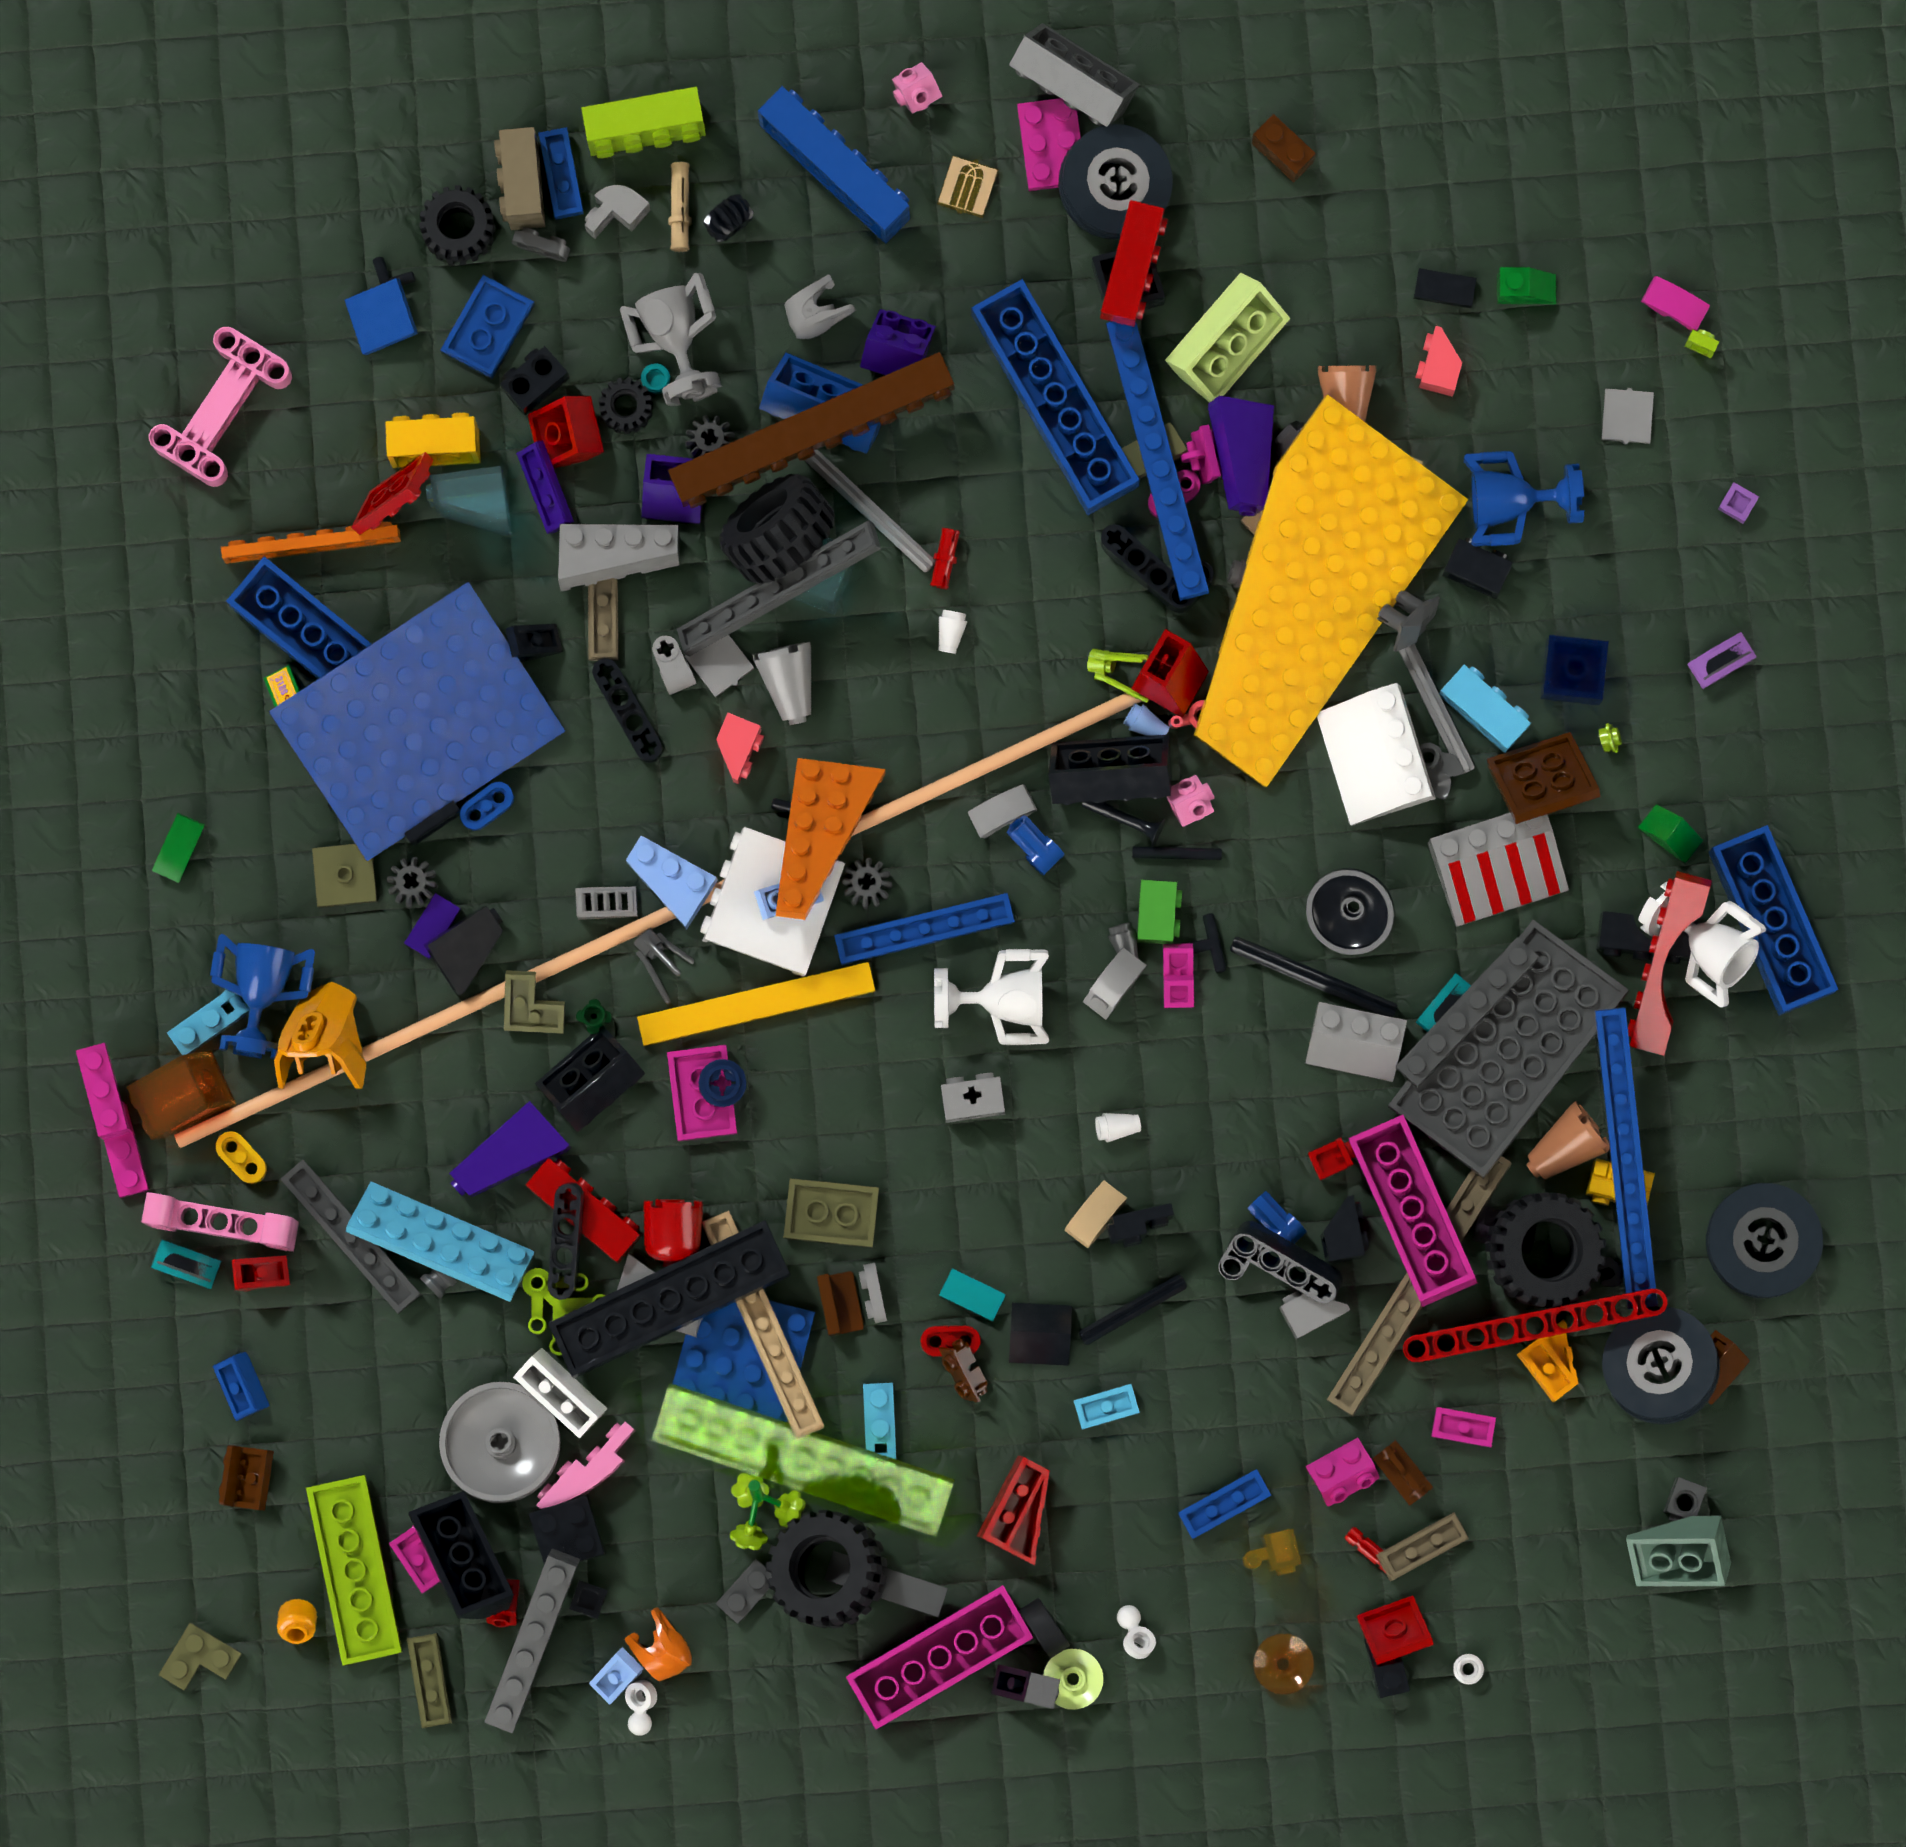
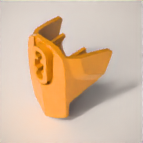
M329 982L308 993L307 998L301 999L282 1030L274 1059L279 1089H284L290 1066L294 1060L296 1061L298 1074H303V1062L308 1057H319L322 1055L328 1058L331 1074H336L337 1071L343 1068L356 1089L363 1088L366 1061L363 1056L353 1014L357 1001L356 994L337 983Z

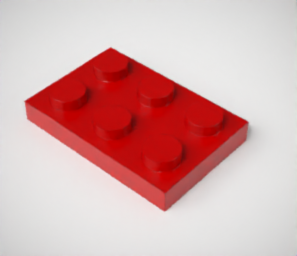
M424 452L370 490L351 528L359 535L369 528L374 530L386 516L393 517L402 508V505L405 503L412 504L421 494V485L430 476L428 470L434 459Z

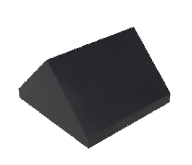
M1012 1302L1009 1363L1069 1366L1072 1306Z

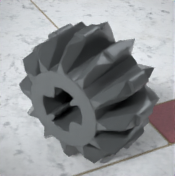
M704 415V424L702 425L697 420H694L692 424L696 431L687 430L686 436L691 439L685 442L686 448H694L690 453L691 458L694 459L699 455H704L729 444L730 442L728 441L735 439L733 432H727L730 424L725 422L719 426V416H715L713 422L709 423L708 416ZM708 435H714L716 443L711 442L712 445L707 446L704 437L709 439Z
M413 857L411 866H408L407 861L403 858L400 860L403 866L401 870L396 866L391 867V870L397 877H387L388 883L396 884L390 887L388 892L390 895L399 893L395 899L398 904L402 903L406 898V906L408 908H412L414 899H416L420 907L424 906V901L421 897L425 895L431 900L433 894L428 891V888L436 889L438 887L436 882L428 881L436 876V872L434 870L426 872L429 868L427 861H424L418 867V858ZM414 876H417L416 881L419 885L416 888L411 886V889H407L408 884L406 880L409 877L414 879Z
M871 858L866 859V867H862L859 860L854 861L857 871L847 867L845 872L852 878L842 879L843 885L852 886L844 891V895L847 897L855 894L851 901L854 906L858 904L860 899H863V909H868V900H872L875 907L880 906L877 896L879 895L887 900L889 895L882 889L892 888V882L882 881L891 875L890 871L886 870L879 873L883 863L879 861L872 868ZM865 877H871V882H876L875 885H870L869 890H864L863 885L859 886V882H864Z

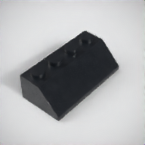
M1170 735L1052 743L1048 773L1052 804L1071 805L1076 802L1091 801L1093 803H1100L1105 800L1120 799L1130 801L1135 798L1150 797L1152 799H1159L1164 796H1171Z
M464 1491L409 1511L408 1515L457 1618L484 1619L510 1609L514 1594Z

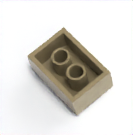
M534 127L499 130V139L494 140L498 165H502V168H497V180L501 193H504V197H499L503 222H508L511 230H521L523 227L530 229L546 227L539 143Z

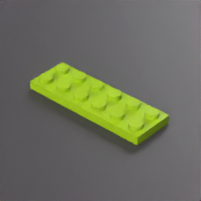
M366 1475L307 1487L306 1491L342 1666L403 1653Z

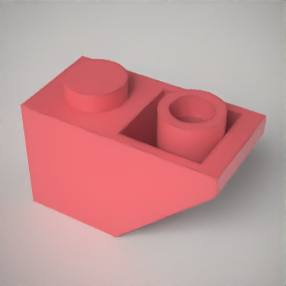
M1435 326L1433 334L1427 333L1423 350L1428 351L1426 362H1419L1415 378L1421 379L1419 388L1453 397L1462 361L1442 327Z
M727 713L716 740L733 782L739 784L741 778L747 779L753 765L749 759L753 750L759 751L764 735L760 734L762 731L760 725Z

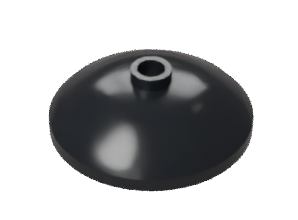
M1342 868L1327 873L1316 882L1307 899L1306 916L1313 934L1323 945L1338 953L1359 955L1374 950L1385 941L1394 924L1395 907L1388 889L1378 878L1363 870ZM1350 902H1357L1359 909L1352 908Z

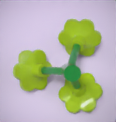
M745 1472L740 1473L737 1477V1483L731 1487V1493L737 1498V1504L740 1507L747 1508L751 1505L749 1521H746L745 1524L737 1525L736 1530L730 1532V1539L735 1541L736 1546L741 1549H761L762 1544L767 1543L768 1536L762 1533V1529L757 1526L755 1520L757 1509L763 1504V1500L775 1506L774 1515L779 1519V1524L783 1527H788L787 1523L793 1518L801 1519V1512L806 1505L805 1500L801 1499L800 1492L796 1490L791 1491L789 1494L784 1493L780 1498L775 1499L768 1496L769 1487L763 1483V1476L760 1473L754 1472L750 1475Z

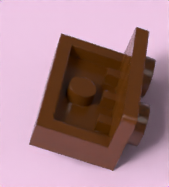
M228 1445L223 1460L224 1471L222 1483L219 1487V1504L265 1511L274 1451Z

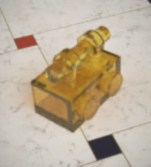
M1293 1528L1261 1536L1263 1548L1249 1551L1243 1556V1564L1246 1568L1255 1569L1261 1565L1262 1561L1266 1560L1269 1572L1276 1570L1277 1576L1296 1572L1295 1566L1301 1564Z

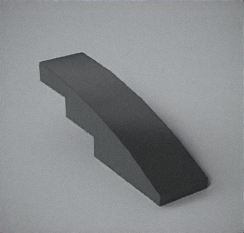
M833 1551L824 1580L844 1586L850 1572L849 1556ZM882 1568V1575L887 1576L886 1584H880L878 1592L882 1593L881 1599L939 1617L948 1588L888 1568Z

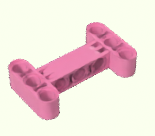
M231 327L218 329L213 337V343L222 357L229 360V363L183 433L181 434L165 424L154 426L149 433L150 444L159 455L212 487H218L227 480L228 470L223 461L211 452L257 382L261 380L272 388L283 389L292 380L291 370L282 358ZM225 338H235V344L231 348L225 349L221 347V343ZM257 352L260 354V358L256 363H246V357L249 353ZM281 367L285 370L284 375L279 379H272L270 377L271 371L275 368ZM161 435H171V440L166 446L157 445V440ZM192 449L196 451L193 460L189 462L181 460V456L186 450ZM211 465L220 466V472L217 476L208 477L206 476L207 468Z
M149 1192L146 1194L141 1223L151 1228L176 1232V1229L249 1241L263 1244L269 1248L294 1252L299 1225L297 1220L285 1215L249 1213L179 1201L171 1196ZM190 1209H195L198 1213V1220L195 1224L186 1225L184 1222L185 1213ZM220 1214L226 1215L228 1219L227 1226L222 1230H216L213 1226L214 1218ZM249 1219H254L257 1222L256 1232L252 1235H245L243 1232L244 1223Z

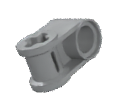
M666 635L657 638L653 643L652 650L669 695L697 684L677 641L671 636ZM663 644H667L668 647H674L670 650L671 656L666 657L664 653L658 654L662 651L661 646Z

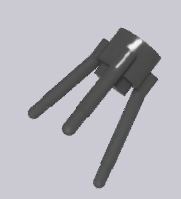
M650 928L635 940L634 945L639 950L636 955L643 962L665 1003L670 1004L671 1000L648 957L651 960L659 957L676 976H680L681 972L663 953L665 947L690 964H694L695 961L668 941L661 932L656 934Z

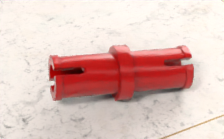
M942 528L938 552L934 553L933 557L936 562L930 586L948 590L952 567L957 562L955 552L960 531Z

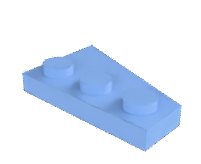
M640 836L626 858L627 864L658 896L668 910L676 916L686 930L718 881L716 876L643 836Z

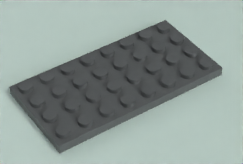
M1532 920L1519 939L1539 956V960L1419 1088L1407 1080L1388 1105V1108L1399 1116L1404 1115L1408 1123L1483 1179L1597 1034L1595 1010L1617 1008L1629 993V989L1535 920Z

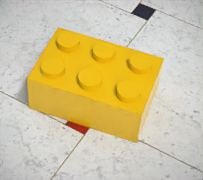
M453 413L451 415L452 418H440V415L427 414L423 415L422 419L410 420L409 416H396L392 418L393 421H385L387 457L392 468H403L424 452L434 459L431 466L481 463L479 427L475 417H469V413Z

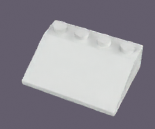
M1398 683L1366 692L1319 712L1317 719L1351 826L1436 799L1401 686Z

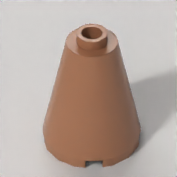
M1369 365V371H1366V366H1328V372H1325V366H1318V377L1323 398L1325 395L1331 396L1365 422L1376 376V365Z
M1575 1101L1527 1155L1530 1161L1526 1165L1536 1178L1542 1176L1546 1180L1609 1152V1142L1606 1137H1600V1128L1586 1110Z

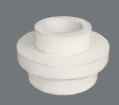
M1464 1654L1456 1659L1453 1672L1456 1679L1461 1683L1474 1684L1481 1679L1484 1667L1482 1661L1477 1656ZM1466 1663H1470L1474 1667L1471 1675H1466L1463 1672V1666Z

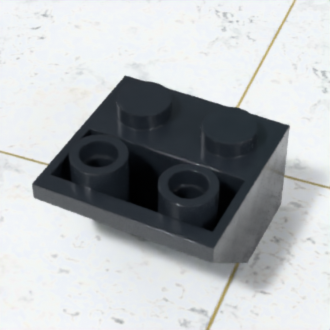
M1354 1195L1347 1196L1320 1236L1325 1262L1328 1264L1361 1259L1365 1255V1251L1369 1249L1366 1231L1361 1232L1359 1222L1363 1219L1360 1201L1355 1202Z

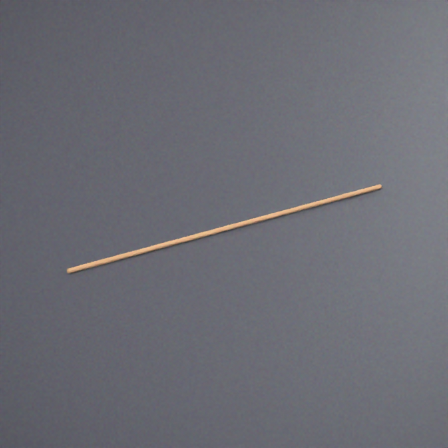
M1124 693L862 815L852 836L1142 701ZM724 880L715 884L703 905L710 903L715 888L721 889ZM667 907L661 908L528 971L536 972V983L639 936L650 928L654 929L675 919L676 916ZM505 981L362 1047L365 1061L368 1062L505 998ZM328 1063L287 1082L284 1089L276 1087L175 1134L176 1142L180 1148L185 1147L345 1071L341 1068L336 1074H331Z

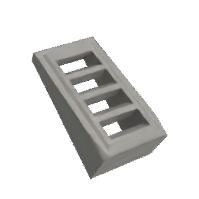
M636 886L575 888L578 920L638 917ZM621 894H627L628 910H622ZM598 895H603V911H598ZM610 895H615L616 910H610ZM585 896H591L592 911H586Z

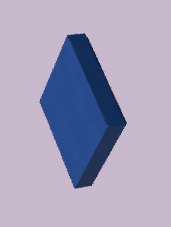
M395 278L345 299L362 354L369 355L418 334L400 279Z

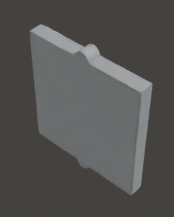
M1632 388L1627 390L1605 389L1601 440L1620 441L1624 445H1627L1629 442L1650 444L1654 392L1633 391Z
M730 635L723 637L690 657L684 656L715 698L732 685L737 686L741 678L754 670L753 665Z

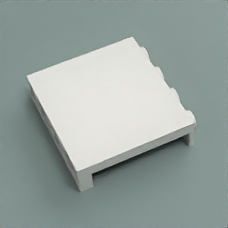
M744 827L741 833L735 832L730 844V849L734 850L731 861L725 860L720 877H723L724 881L721 889L715 888L710 905H713L714 909L711 917L705 916L700 932L705 934L702 941L718 944L790 970L793 974L804 977L809 968L845 863L836 861L833 871L821 888L824 901L814 904L805 920L778 916L763 920L754 891L780 884L786 842Z

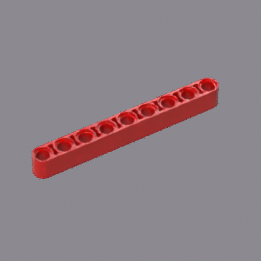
M1647 1289L1414 1335L1404 1342L1403 1353L1412 1362H1423L1657 1316L1666 1310L1668 1299L1666 1294L1659 1289ZM1651 1293H1657L1663 1299V1305L1657 1311L1649 1310L1646 1307V1297ZM1621 1299H1627L1633 1305V1311L1627 1317H1622L1616 1312V1304ZM1591 1305H1598L1603 1310V1318L1597 1323L1589 1321L1586 1317L1587 1308ZM1561 1311H1568L1573 1315L1574 1322L1569 1328H1561L1556 1322V1317ZM1531 1317H1539L1543 1321L1544 1328L1541 1333L1532 1334L1528 1331L1527 1322ZM1507 1322L1513 1326L1514 1335L1511 1339L1503 1340L1498 1336L1497 1329L1501 1323ZM1478 1328L1484 1333L1485 1339L1481 1345L1474 1346L1468 1341V1333L1471 1329ZM1444 1334L1451 1335L1455 1340V1346L1449 1352L1441 1350L1438 1345L1439 1338ZM1414 1340L1422 1341L1425 1345V1353L1421 1357H1414L1409 1352V1345Z

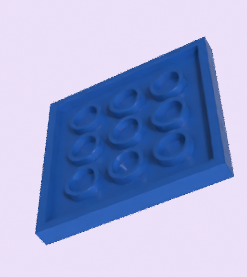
M769 1300L798 1368L801 1371L815 1312ZM736 1302L703 1317L697 1336L685 1335L669 1399L786 1429L787 1417Z

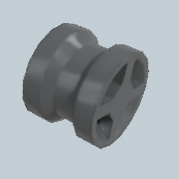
M434 1269L429 1274H423L420 1277L440 1299L445 1295V1290L449 1286H454L457 1283L455 1278Z

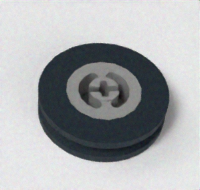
M1111 124L1108 127L1100 126L1083 135L1064 157L1058 178L1060 198L1071 219L1088 233L1105 239H1120L1130 200L1161 207L1165 210L1170 200L1173 186L1171 166L1160 145L1145 132L1122 124ZM1109 163L1121 165L1116 171L1115 167H1112L1103 176L1099 174V169L1102 165ZM1114 176L1115 181L1120 182V185L1117 188L1116 183L1110 181V179H1112ZM1128 188L1132 190V195L1129 199L1118 201L1109 198L1115 192L1116 197H1118Z
M1662 1306L1649 1307L1648 1309L1652 1311H1657ZM1666 1307V1310L1657 1316L1619 1323L1610 1334L1603 1352V1374L1613 1398L1628 1414L1644 1422L1671 1424L1693 1416L1710 1400L1718 1383L1720 1363L1712 1337L1699 1320L1680 1309ZM1662 1346L1674 1349L1675 1351L1672 1353L1665 1349L1657 1350L1670 1379L1675 1375L1676 1367L1682 1365L1676 1378L1663 1384L1649 1382V1378H1654L1660 1382H1665L1652 1351L1648 1354L1646 1363L1641 1365V1361L1646 1353L1653 1348Z

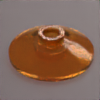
M1276 1634L1265 1639L1259 1645L1254 1655L1253 1668L1256 1678L1264 1688L1276 1694H1291L1299 1691L1309 1682L1314 1669V1660L1311 1650L1303 1640L1291 1634ZM1281 1658H1285L1289 1662V1666L1285 1670H1281L1277 1666V1662Z

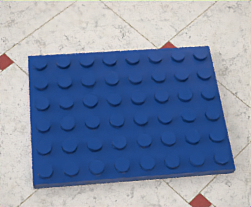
M469 582L463 584L268 711L366 861L405 837L404 833L454 800L457 803L565 732L518 657L512 658L509 643Z

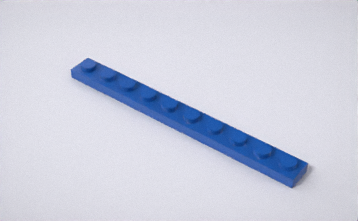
M1116 322L1106 323L1107 331L1180 601L1209 594L1137 323H1135V327Z
M1621 1007L1595 1010L1625 1294L1647 1289H1656L1626 1008ZM1651 1293L1646 1297V1307L1658 1306L1657 1293ZM1626 1299L1627 1309H1633L1632 1303Z

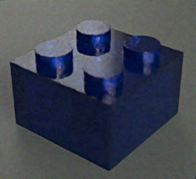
M1549 635L1545 647L1540 699L1600 705L1604 694L1609 641Z

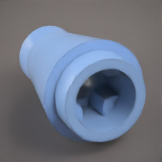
M1136 703L1124 720V724L1129 727L1128 730L1145 736L1166 735L1170 728L1145 705L1139 706Z

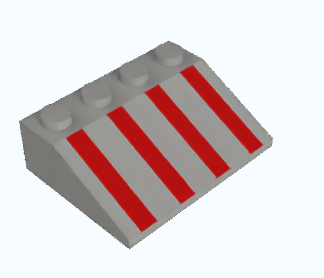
M1507 813L1430 838L1427 843L1456 927L1569 891L1553 829L1547 814L1515 824L1511 813Z

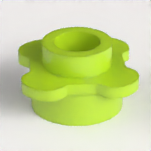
M1606 723L1605 728L1599 729L1602 748L1604 752L1612 750V752L1617 753L1619 752L1618 745H1622L1618 728H1613L1612 724Z

